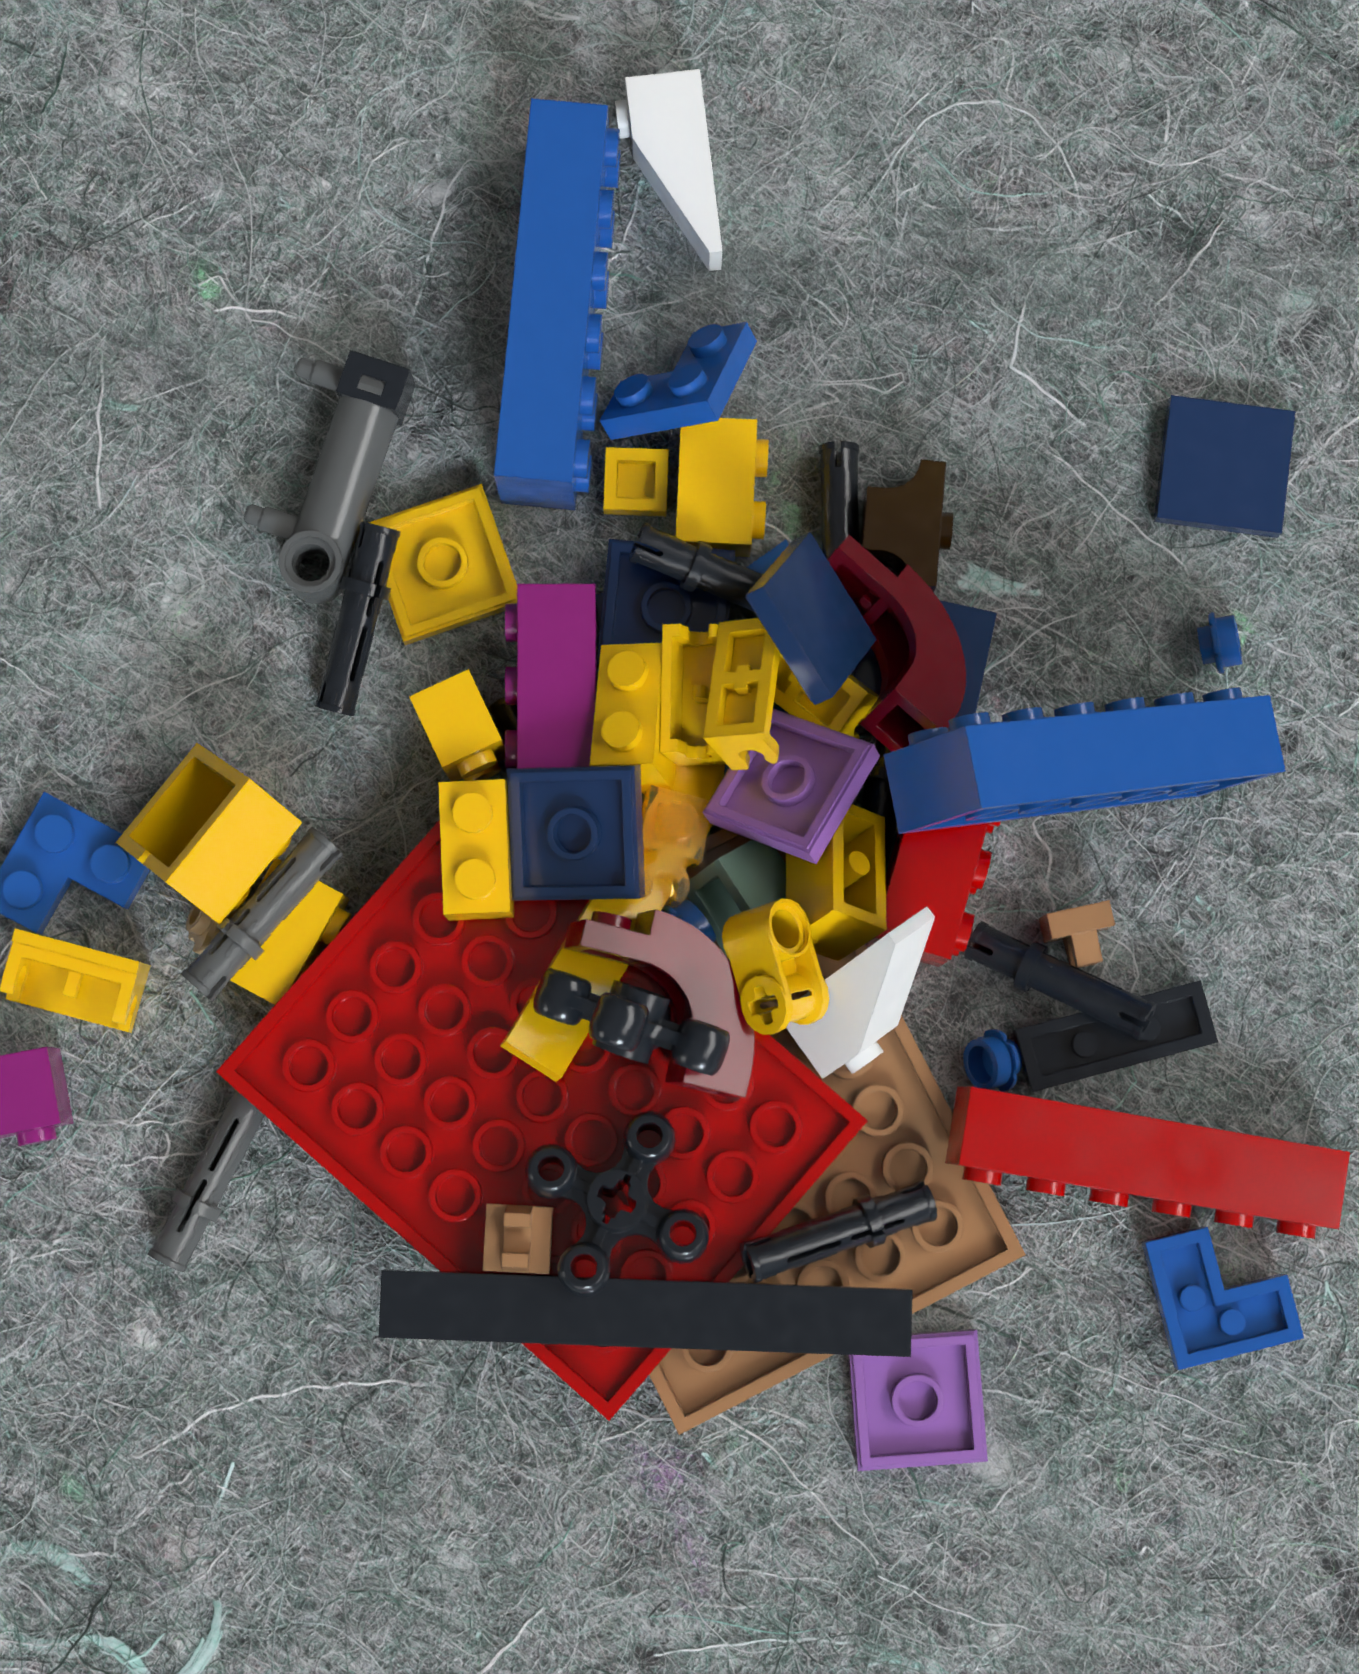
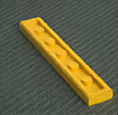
M725 764L676 765L674 793H654L642 813L645 897L640 899H589L577 921L591 920L593 911L607 912L631 919L630 930L634 931L638 913L655 909L661 911L713 825L709 823L702 812L725 776ZM565 939L548 968H555L588 980L592 987L591 993L601 996L605 992H610L614 980L620 981L629 965L564 949ZM537 985L500 1046L556 1082L562 1078L587 1036L590 1021L581 1019L577 1025L572 1026L537 1014L533 1008Z

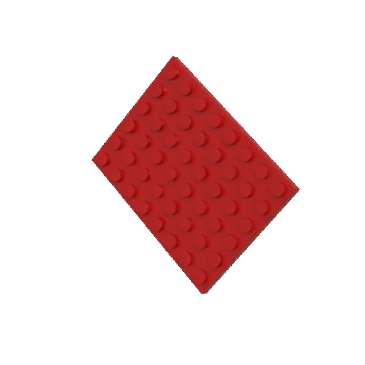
M440 820L216 1071L442 1272L558 1276L557 1266L560 1256L566 1248L577 1243L583 1236L586 1228V1217L581 1207L572 1200L565 1198L545 1199L539 1197L530 1189L525 1175L528 1157L535 1149L542 1145L556 1144L570 1151L577 1164L585 1170L594 1173L605 1172L615 1167L622 1158L624 1151L623 1134L625 1126L630 1119L641 1112L653 1111L669 1119L675 1131L676 1142L673 1152L668 1159L657 1165L650 1173L647 1182L648 1192L653 1201L662 1208L669 1210L685 1208L693 1210L702 1216L709 1230L707 1249L697 1260L691 1263L678 1264L664 1257L658 1246L649 1238L640 1235L627 1236L620 1240L612 1249L610 1256L611 1274L609 1278L730 1282L744 1265L740 1254V1243L770 1235L868 1122L865 1117L771 1035H762L754 1031L753 1065L746 1097H723L665 1083L671 1050L658 1047L652 1051L649 1063H642L593 1045V1039L589 1036V1032L562 1078L556 1082L502 1048L500 1045L566 939L569 924L577 921L589 899L514 900V918L449 921L443 915ZM629 965L620 979L622 982L667 997L654 979L633 966ZM671 1008V1012H672V1013H671V1020H670V1021L674 1022L673 1011H672V1008ZM652 1130L643 1131L637 1137L639 1144L646 1148H653L662 1140L659 1134ZM547 1163L540 1169L539 1175L544 1180L555 1181L562 1176L564 1170L557 1163ZM625 1184L623 1190L618 1191L614 1198L604 1195L601 1197L606 1203V1224L609 1223L611 1218L615 1219L620 1210L629 1213L633 1211L628 1206L627 1184ZM488 1203L554 1207L550 1274L483 1271L486 1205ZM682 1226L675 1228L670 1233V1238L676 1245L688 1246L695 1240V1235L692 1230ZM580 1260L574 1264L571 1272L574 1276L593 1277L597 1268L589 1260ZM522 1343L608 1421L611 1420L672 1349Z

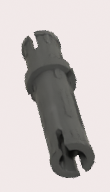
M313 827L307 831L308 833L301 839L295 849L276 867L245 905L230 920L225 918L220 925L216 926L220 930L219 933L186 970L184 969L181 973L186 980L212 1002L250 958L256 961L262 955L264 950L261 946L271 936V933L312 890L326 871L343 856V853Z
M236 1089L215 1130L209 1137L207 1145L184 1189L176 1188L171 1198L176 1204L153 1248H150L147 1254L153 1259L180 1272L185 1273L188 1267L187 1264L209 1221L217 1222L222 1212L217 1206L265 1116Z

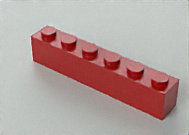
M957 1086L945 1163L964 1166L963 1180L1001 1186L1003 1173L1027 1177L1025 1190L1065 1196L1066 1184L1090 1188L1088 1201L1128 1207L1129 1195L1152 1198V1212L1190 1218L1193 1205L1215 1209L1214 1222L1253 1228L1254 1216L1276 1219V1233L1315 1239L1317 1227L1339 1230L1350 1152L978 1087Z

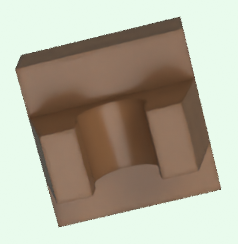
M1110 900L1047 913L1039 918L1044 943L1063 939L1069 964L1082 968L1103 962L1097 932L1115 926Z
M488 1203L486 1205L483 1271L550 1274L554 1207Z

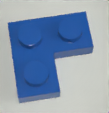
M742 322L726 326L711 324L704 326L692 333L673 371L649 376L635 374L620 381L600 419L610 440L718 421L757 343L748 323Z
M43 792L0 868V914L42 935L72 880L119 906L129 909L150 869L115 843L122 835L120 832Z
M1206 1226L1141 1242L1175 1369L1181 1370L1304 1339L1287 1274L1281 1273L1224 1288L1209 1229Z

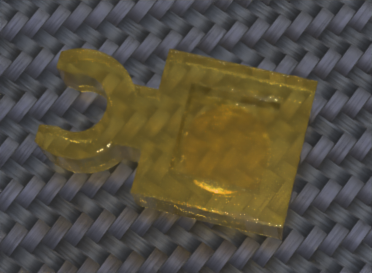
M650 785L644 792L642 801L644 855L650 856L651 862L644 869L645 897L640 899L645 900L651 894L655 878L664 879L669 883L671 887L670 907L677 908L686 899L690 889L688 874L682 866L695 868L702 862L709 821L702 812L710 800Z

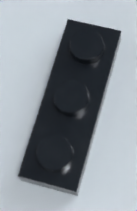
M1201 980L1140 996L1147 1001L1151 1000L1157 1003L1154 1016H1148L1147 1018L1151 1023L1140 1041L1083 1012L1013 1030L1015 1043L1022 1055V1068L1029 1093L1218 1043Z

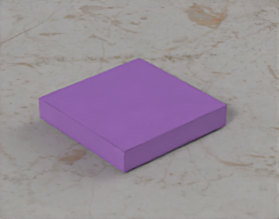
M773 709L770 734L779 744L777 763L771 764L765 760V756L762 753L748 750L750 756L749 769L732 771L729 767L702 813L710 824L817 864L879 759L880 754L872 743Z
M976 1329L912 1333L911 1357L848 1355L858 1471L988 1462L978 1334Z

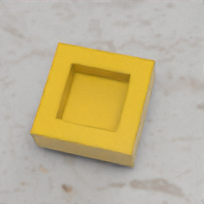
M606 447L604 514L666 517L669 449Z

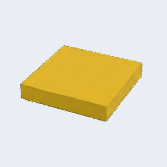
M482 484L368 522L401 531L393 555L386 587L392 588L389 602L405 645L504 612L506 603H517V583Z

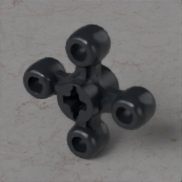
M548 968L542 975L534 997V1011L544 1017L572 1026L577 1025L581 1019L590 1021L589 1036L593 1039V1045L642 1063H649L652 1051L662 1047L671 1050V1060L682 1067L710 1076L717 1074L720 1070L730 1043L729 1032L718 1026L690 1017L685 1018L681 1024L670 1021L672 1012L669 1007V998L618 980L613 981L610 992H605L599 996L591 993L592 987L588 980L555 968Z
M647 1111L641 1112L630 1119L625 1126L623 1134L624 1151L622 1158L615 1167L605 1172L594 1173L585 1170L577 1164L570 1151L556 1144L542 1145L535 1149L527 1159L525 1166L526 1182L535 1194L549 1200L559 1198L572 1200L581 1207L585 1214L586 1228L583 1236L577 1243L566 1248L560 1256L557 1266L559 1281L563 1288L574 1296L582 1298L592 1297L604 1289L611 1274L610 1256L612 1249L620 1240L627 1236L640 1235L649 1238L658 1246L664 1257L678 1264L691 1263L697 1260L707 1249L709 1230L702 1216L693 1210L685 1208L675 1210L662 1208L653 1201L648 1192L647 1182L650 1173L657 1165L668 1159L673 1152L676 1142L674 1128L669 1119L662 1114ZM652 1130L658 1133L662 1140L657 1146L646 1148L639 1144L637 1137L643 1131ZM547 1163H557L563 1168L564 1172L559 1179L547 1181L539 1175L540 1169ZM625 1184H627L628 1206L633 1211L629 1213L620 1210L615 1219L611 1218L609 1223L606 1224V1203L601 1197L604 1195L614 1198L618 1191L623 1190ZM677 1227H687L694 1233L695 1240L688 1246H679L672 1241L670 1233ZM580 1260H589L595 1264L597 1270L592 1278L580 1280L572 1274V1267Z

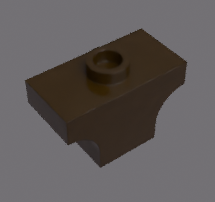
M921 459L915 476L906 484L895 488L867 487L863 499L860 544L882 564L891 567L898 574L908 564L934 592L937 587L939 550H950L953 513L942 512L946 461Z

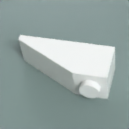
M700 69L625 77L626 100L615 101L617 128L620 129V139L631 138L634 161L709 271L721 270L722 243Z
M928 906L825 979L829 991V1005L822 1019L808 1025H799L795 1022L788 1023L787 1030L822 1079L844 1064L853 1074L884 1052L877 1043V1040L899 1024L935 919ZM807 992L801 998L809 996L810 992Z

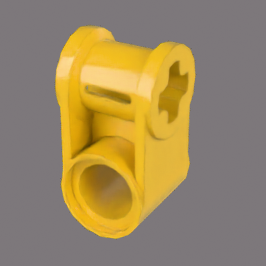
M782 898L729 917L723 926V948L730 960L740 995L742 1013L750 1027L762 1035H768L782 1031L790 1022L808 1025L822 1019L828 1010L829 991L822 976L812 942L810 922L800 905L791 899ZM809 990L810 995L807 997L792 999V993ZM777 999L778 1006L761 1009V1003Z

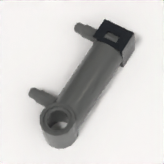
M350 350L344 368L321 360L313 361L304 357L299 359L295 373L298 377L310 380L314 385L336 391L339 397L299 516L271 507L263 508L254 504L248 505L244 514V521L246 523L257 526L261 531L288 539L279 553L278 565L281 576L296 597L312 604L330 602L344 590L339 587L342 576L348 577L349 574L348 564L360 532V523L365 518L396 425L402 426L416 386L410 369ZM314 554L328 557L330 560L329 569L322 578L315 581H305L299 578V566L306 557Z

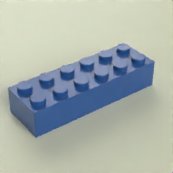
M531 98L494 478L501 504L576 510L577 492L589 493L592 455H590V440L583 439V430L595 431L598 393H596V377L589 376V369L601 370L604 340L602 315L594 313L595 308H607L609 291L608 252L600 251L601 248L612 249L615 227V211L613 210L614 190H606V188H618L621 150H619L620 129L609 128L608 105Z
M1236 687L1202 695L1203 702H1195L1193 692H1185L1155 699V707H1146L1144 697H1134L1104 705L1105 712H1095L1093 702H1083L1055 709V717H1044L1042 707H1032L1003 714V722H991L989 713L981 712L948 720L949 732L947 727H939L911 733L908 735L909 746L884 754L899 834L1199 797L1285 772L1270 695L1243 698L1241 688Z

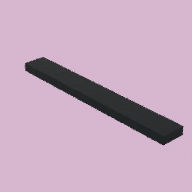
M383 1269L381 1270L378 1338L911 1357L913 1290L906 1288L609 1278L607 1285L601 1292L592 1297L582 1298L574 1296L565 1290L558 1276ZM575 1276L577 1279L580 1280H588L592 1278Z

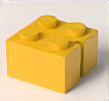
M196 743L115 843L220 925L230 912L236 910L244 903L250 893L252 884L269 863L279 858L286 851L291 842L292 835L302 822L249 777Z

